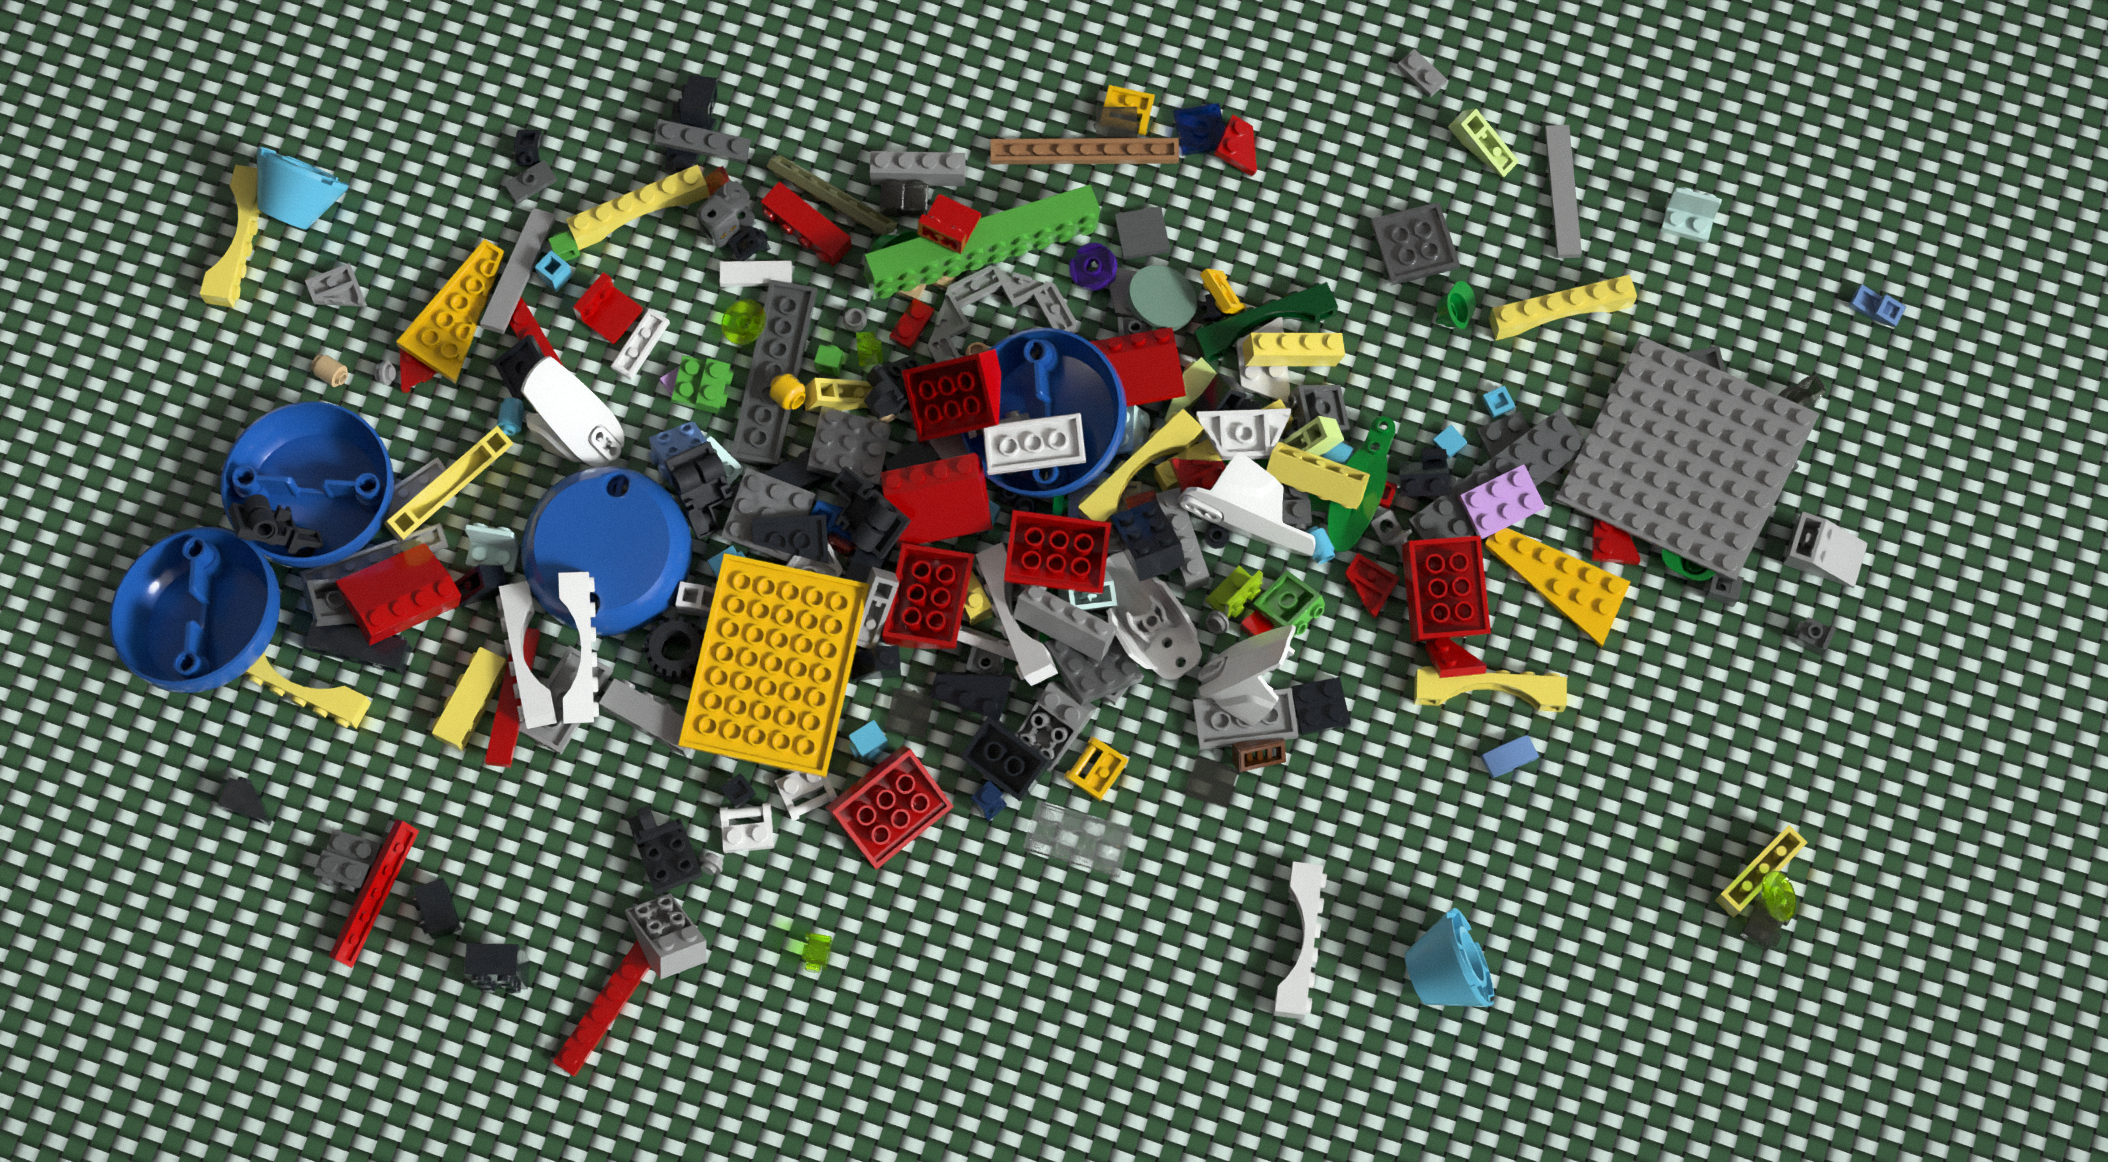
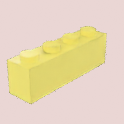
M1251 333L1242 344L1245 366H1336L1345 356L1342 333Z
M1278 442L1272 450L1266 470L1280 484L1284 483L1298 491L1309 492L1317 495L1320 499L1331 500L1340 503L1345 508H1354L1356 510L1363 499L1370 477L1368 473Z
M479 647L477 653H472L468 661V669L465 674L462 673L459 676L454 694L448 696L444 704V712L441 717L438 716L432 725V734L436 740L461 752L464 750L504 678L508 662L505 658L482 647Z
M1788 825L1715 901L1734 918L1808 842Z

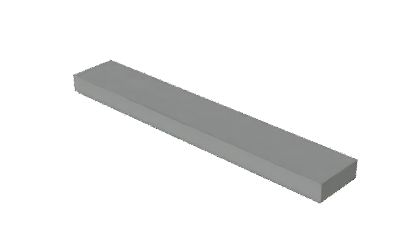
M1550 125L1545 127L1557 258H1581L1582 250L1569 125Z
M536 208L532 209L481 320V328L504 334L555 222V214Z
M438 523L412 532L401 542L395 538L355 552L339 562L301 571L300 575L305 586L306 581L312 579L346 577L423 543H426L432 552L448 548L449 546L442 525Z

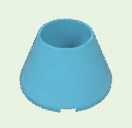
M258 147L257 209L271 217L302 229H308L348 190L349 184L337 181L338 178L293 157L279 155L274 150Z
M1456 908L1447 911L1405 952L1407 971L1416 993L1426 1005L1489 1007L1494 1004L1493 1000L1490 1001V997L1495 996L1491 975L1478 941L1474 943L1468 933L1472 928L1463 914Z

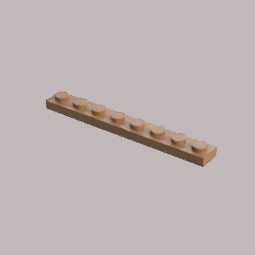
M1179 138L991 139V165L1179 164Z

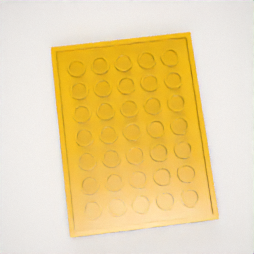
M724 553L678 746L826 778L870 584Z

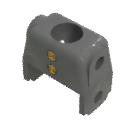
M729 180L696 212L701 231L706 235L709 242L717 248L728 244L731 238L747 227L756 224L754 213L747 207L750 204V195L737 181ZM744 213L746 216L740 220L737 218V215Z

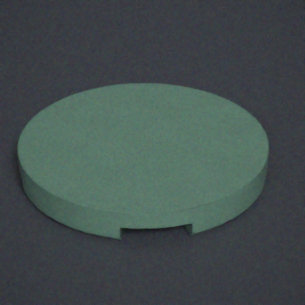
M1151 265L1140 269L1131 279L1127 290L1128 304L1134 315L1140 321L1143 320L1149 325L1156 327L1157 330L1172 327L1173 331L1179 330L1189 323L1196 312L1197 297L1192 285L1181 273L1166 266Z

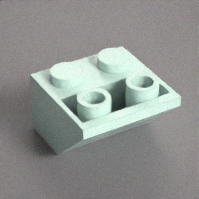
M1107 569L1105 570L1102 595L1057 589L1060 599L1084 611L1107 609L1117 605L1114 581Z

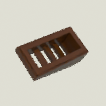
M1276 738L1232 743L1233 765L1239 772L1285 763V739ZM1276 747V756H1272V748ZM1262 750L1266 751V757H1263ZM1252 752H1255V758H1252Z

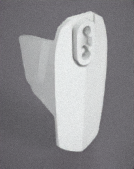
M547 356L537 362L527 374L521 387V392L537 411V414L528 413L525 416L527 427L541 446L550 453L572 462H583L592 467L608 466L611 460H616L619 457L621 448L624 446L625 435L614 414L589 388L551 356Z
M1238 452L1229 462L1211 490L1188 487L1179 496L1178 503L1184 509L1214 524L1297 555L1313 556L1315 550L1314 536L1286 525L1282 521L1283 486L1274 476L1241 452Z
M1123 551L1109 556L1106 561V569L1114 581L1117 605L1106 611L1108 623L1117 627L1115 635L1129 657L1145 669L1154 670L1164 679L1178 680L1197 666L1202 656L1194 624L1165 582L1159 580L1156 576L1140 582ZM1171 640V647L1166 648L1165 643ZM1179 658L1186 660L1184 667L1178 666Z
M1292 624L1245 639L1229 647L1211 662L1205 664L1198 674V680L1202 682L1201 687H1199L1201 696L1214 699L1219 707L1251 726H1255L1272 710L1278 701V696L1273 692V688L1267 685L1260 675L1264 676L1269 671L1281 668L1284 661L1289 656L1294 655L1295 650L1290 647V641L1295 633L1296 626Z

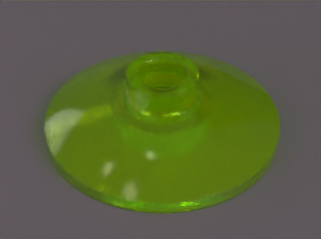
M744 299L735 302L723 315L721 322L723 335L728 341L737 345H744L754 341L764 330L766 313L763 307L754 300Z
M1772 871L1767 873L1762 882V897L1765 907L1774 919L1780 922L1788 921L1794 916L1796 911L1794 888L1790 880L1782 872Z

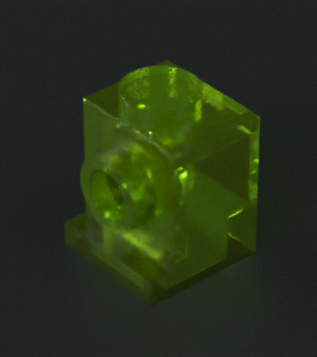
M875 331L856 333L859 366L883 364L881 339L876 340Z
M806 932L805 938L809 945L804 944L802 959L805 960L806 964L805 970L812 973H820V970L827 971L833 943L832 937Z

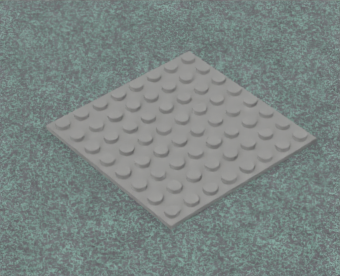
M1640 336L1556 497V501L1736 581L1820 413Z

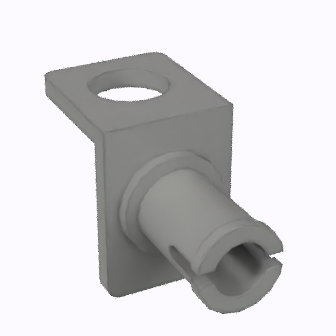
M1389 510L1372 520L1370 524L1383 546H1394L1403 561L1401 545L1408 542L1406 539L1407 535L1412 533L1411 529L1402 530L1394 514ZM1388 519L1392 522L1393 529L1390 533H1383L1381 531L1380 523L1382 520Z

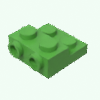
M683 355L671 402L718 414L720 407L725 408L728 394L724 393L725 385L730 386L733 371H729L731 364L709 358L704 361Z
M1288 570L1253 603L1255 609L1272 620L1276 628L1291 624L1296 626L1293 637L1296 634L1302 635L1307 629V623L1313 617L1315 619L1319 618L1323 614L1325 606L1320 593Z

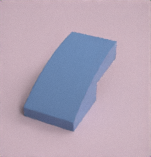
M1863 284L1857 288L1848 305L1855 311L1891 327L1897 326L1906 306L1887 294L1880 296Z
M1526 735L1497 747L1480 757L1491 778H1495L1511 772L1516 767L1535 761L1539 755L1529 736Z

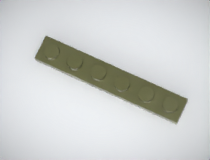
M779 155L769 160L767 168L771 169L774 175L788 179L793 182L796 188L806 190L812 193L815 199L829 203L835 211L848 214L854 222L870 227L873 233L883 236L895 231L898 223L787 158Z

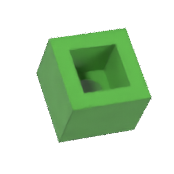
M571 230L558 232L548 239L553 252L565 262L581 256Z
M819 345L814 361L815 370L839 377L844 362L843 351L834 345Z

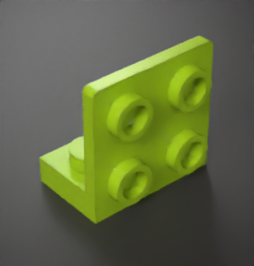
M1238 566L1206 598L1205 602L1214 610L1224 613L1228 620L1232 616L1236 618L1243 611V604L1248 599L1253 601L1261 592L1259 588L1263 584L1261 582L1263 573L1258 570L1251 576L1241 566Z

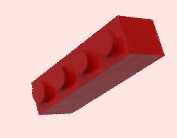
M780 181L761 200L762 214L769 221L772 222L774 220L780 224V228L787 235H794L803 248L813 250L821 262L825 264L828 262L834 267L852 248L849 235Z

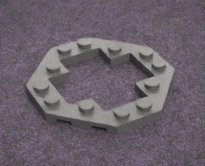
M990 265L948 286L933 334L928 343V351L935 362L961 357L951 340L952 337L970 329V324L961 308L1000 289L1003 290L1012 308L1034 298L1051 328L1075 334L1077 322L1054 283L1033 280L1030 276L1016 272L1009 273Z

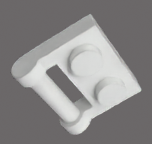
M793 772L775 780L792 821L799 819L800 815L832 802L837 798L828 776L823 778ZM825 788V794L796 807L794 806V801Z
M770 803L738 809L720 807L724 853L774 848ZM764 816V822L732 826L729 823V819Z

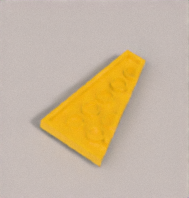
M484 239L396 341L397 346L456 384L505 256L504 251Z
M1504 528L1489 535L1484 547L1506 566H1510L1525 583L1528 582L1534 587L1540 596L1564 617L1567 616L1573 621L1579 630L1584 634H1588L1602 648L1630 585V581L1509 528Z

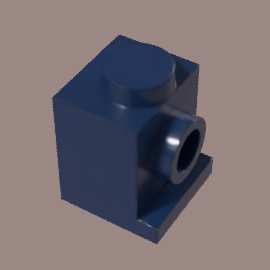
M990 780L971 797L972 805L988 822L1007 806L1003 794Z

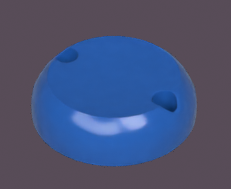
M1034 328L1020 331L999 341L989 349H996L1001 370L999 419L1005 418L1004 413L1019 410L1020 414L1028 412L1030 419L1080 413L1086 463L1017 471L1011 475L1007 473L988 475L984 435L969 438L968 432L961 433V437L968 454L976 453L982 458L984 475L988 479L1012 493L1037 498L1056 497L1074 492L1089 484L1110 464L1121 445L1125 433L1127 402L1125 391L1116 369L1106 355L1095 345L1083 337L1061 329ZM1039 350V360H1036V354ZM1048 471V480H1045V474Z
M299 402L282 406L266 413L255 420L237 438L224 463L221 476V497L226 516L234 530L235 528L229 513L232 502L244 504L248 497L260 494L268 499L271 510L276 511L278 505H282L283 509L286 506L290 507L296 527L320 532L324 543L322 549L316 548L311 557L297 558L294 554L287 553L288 549L284 545H269L257 540H251L250 542L270 561L290 567L314 568L336 563L353 555L376 535L386 520L392 505L395 482L394 472L384 442L374 428L363 418L344 407L331 403Z
M613 466L594 467L578 471L561 479L541 496L533 507L523 531L521 559L526 581L535 599L554 619L575 631H578L575 619L559 598L558 573L589 572V577H594L595 592H590V602H595L598 605L595 617H590L591 627H596L597 636H617L646 627L664 615L677 600L680 581L687 582L691 571L693 543L687 519L680 505L663 486L650 477L627 468ZM623 486H626L627 492L621 496Z
M196 527L171 534L150 546L137 557L127 569L115 590L109 614V629L115 651L130 671L158 689L176 693H196L223 686L235 680L253 666L270 644L277 627L280 612L278 580L263 553L250 541L237 537L233 531L215 527Z

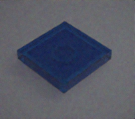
M1219 103L1173 111L1182 156L1216 150L1225 129Z

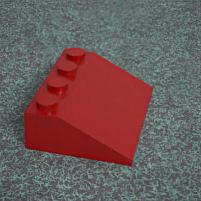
M1172 327L1089 341L1106 355L1116 369L1125 391L1127 407L1186 396Z
M996 349L902 371L919 442L999 425L1001 370Z
M976 453L880 473L884 497L912 520L896 541L899 549H901L902 543L920 545L993 530L982 458Z
M1013 510L1004 582L1102 595L1111 523Z
M1481 536L1413 540L1402 544L1411 642L1491 634Z
M426 543L335 581L338 590L369 646L458 607L461 599V594L450 574Z
M902 543L896 569L899 585L888 612L882 634L885 644L918 649H956L975 555Z
M902 745L825 808L874 869L877 870L954 806L913 751Z

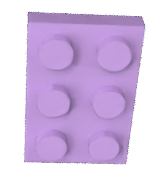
M1524 464L1458 496L1477 536H1481V539L1546 508Z

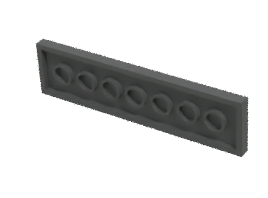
M770 280L731 451V457L736 461L776 467L781 460L792 409H783L770 397V384L778 375L791 374L797 380L799 378L818 292L816 287Z
M1559 408L1449 489V495L1438 497L1407 520V522L1420 540L1470 536L1475 530L1458 496L1523 464L1536 487L1578 456L1585 441Z

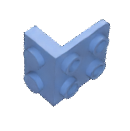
M695 422L684 423L649 437L652 450L649 452V457L654 466L658 465L661 478L667 479L672 487L674 485L664 460L700 445L707 440Z

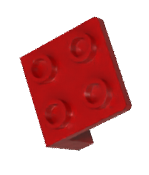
M938 194L927 216L921 215L918 221L917 234L961 254L981 218V213L944 195Z
M604 272L573 306L576 318L611 344L617 342L643 311L639 304L615 288L611 277Z

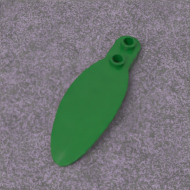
M1381 416L1372 422L1364 445L1354 453L1345 465L1370 474L1363 499L1357 510L1345 508L1340 503L1330 500L1328 535L1335 548L1334 550L1337 552H1346L1355 545L1372 520L1381 501L1387 479L1386 456L1396 432L1395 423L1389 417ZM1381 425L1387 426L1385 430H1382L1379 427ZM1378 446L1379 449L1374 451L1371 447Z

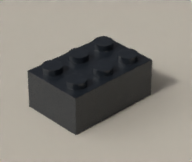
M1156 499L1110 516L1115 538L1140 582L1186 565L1182 544Z
M994 716L986 718L960 755L962 760L1018 801H1025L1053 762L1052 758Z
M466 943L464 974L477 989H480V992L494 993L495 989H505L507 993H521V989H528L530 959L519 944Z

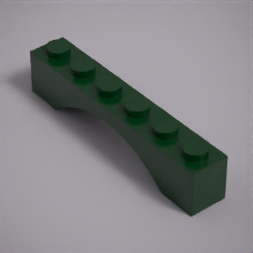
M1327 282L1322 284L1314 283L1308 286L1306 290L1300 292L1292 291L1282 299L1268 300L1263 306L1255 309L1249 307L1236 316L1228 315L1221 318L1217 323L1211 325L1208 323L1203 324L1194 331L1193 340L1200 356L1207 363L1226 357L1240 337L1263 323L1282 317V320H1303L1315 324L1336 316L1338 305Z

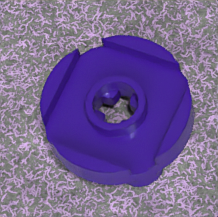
M1092 242L1081 246L1076 251L1077 254L1074 259L1072 258L1070 261V275L1084 290H1100L1113 283L1116 279L1117 259L1110 249L1100 243ZM1092 262H1095L1098 268L1093 272L1088 270L1092 266Z

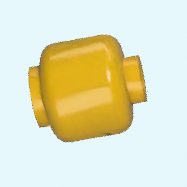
M778 375L771 381L770 397L779 406L789 410L797 409L802 405L806 398L805 387L793 375Z

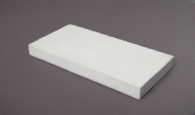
M1080 413L999 423L997 426L983 428L988 475L1086 463Z

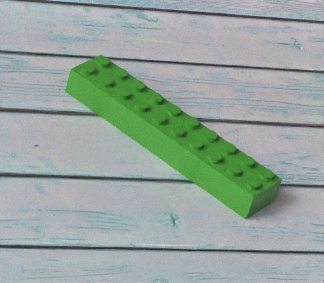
M1086 185L980 218L961 254L924 237L865 254L864 276L873 299H885L892 296L893 293L902 290L904 292L911 291L921 284H933L944 276L949 278L955 277L963 271L969 269L972 271L978 270L983 265L991 262L994 264L1000 263L1007 257L1014 255L1017 257L1022 256L1030 250L1036 248L1041 250L1058 241L1063 243L1069 241L1074 236L1089 235L1097 229L1100 207L1091 185Z

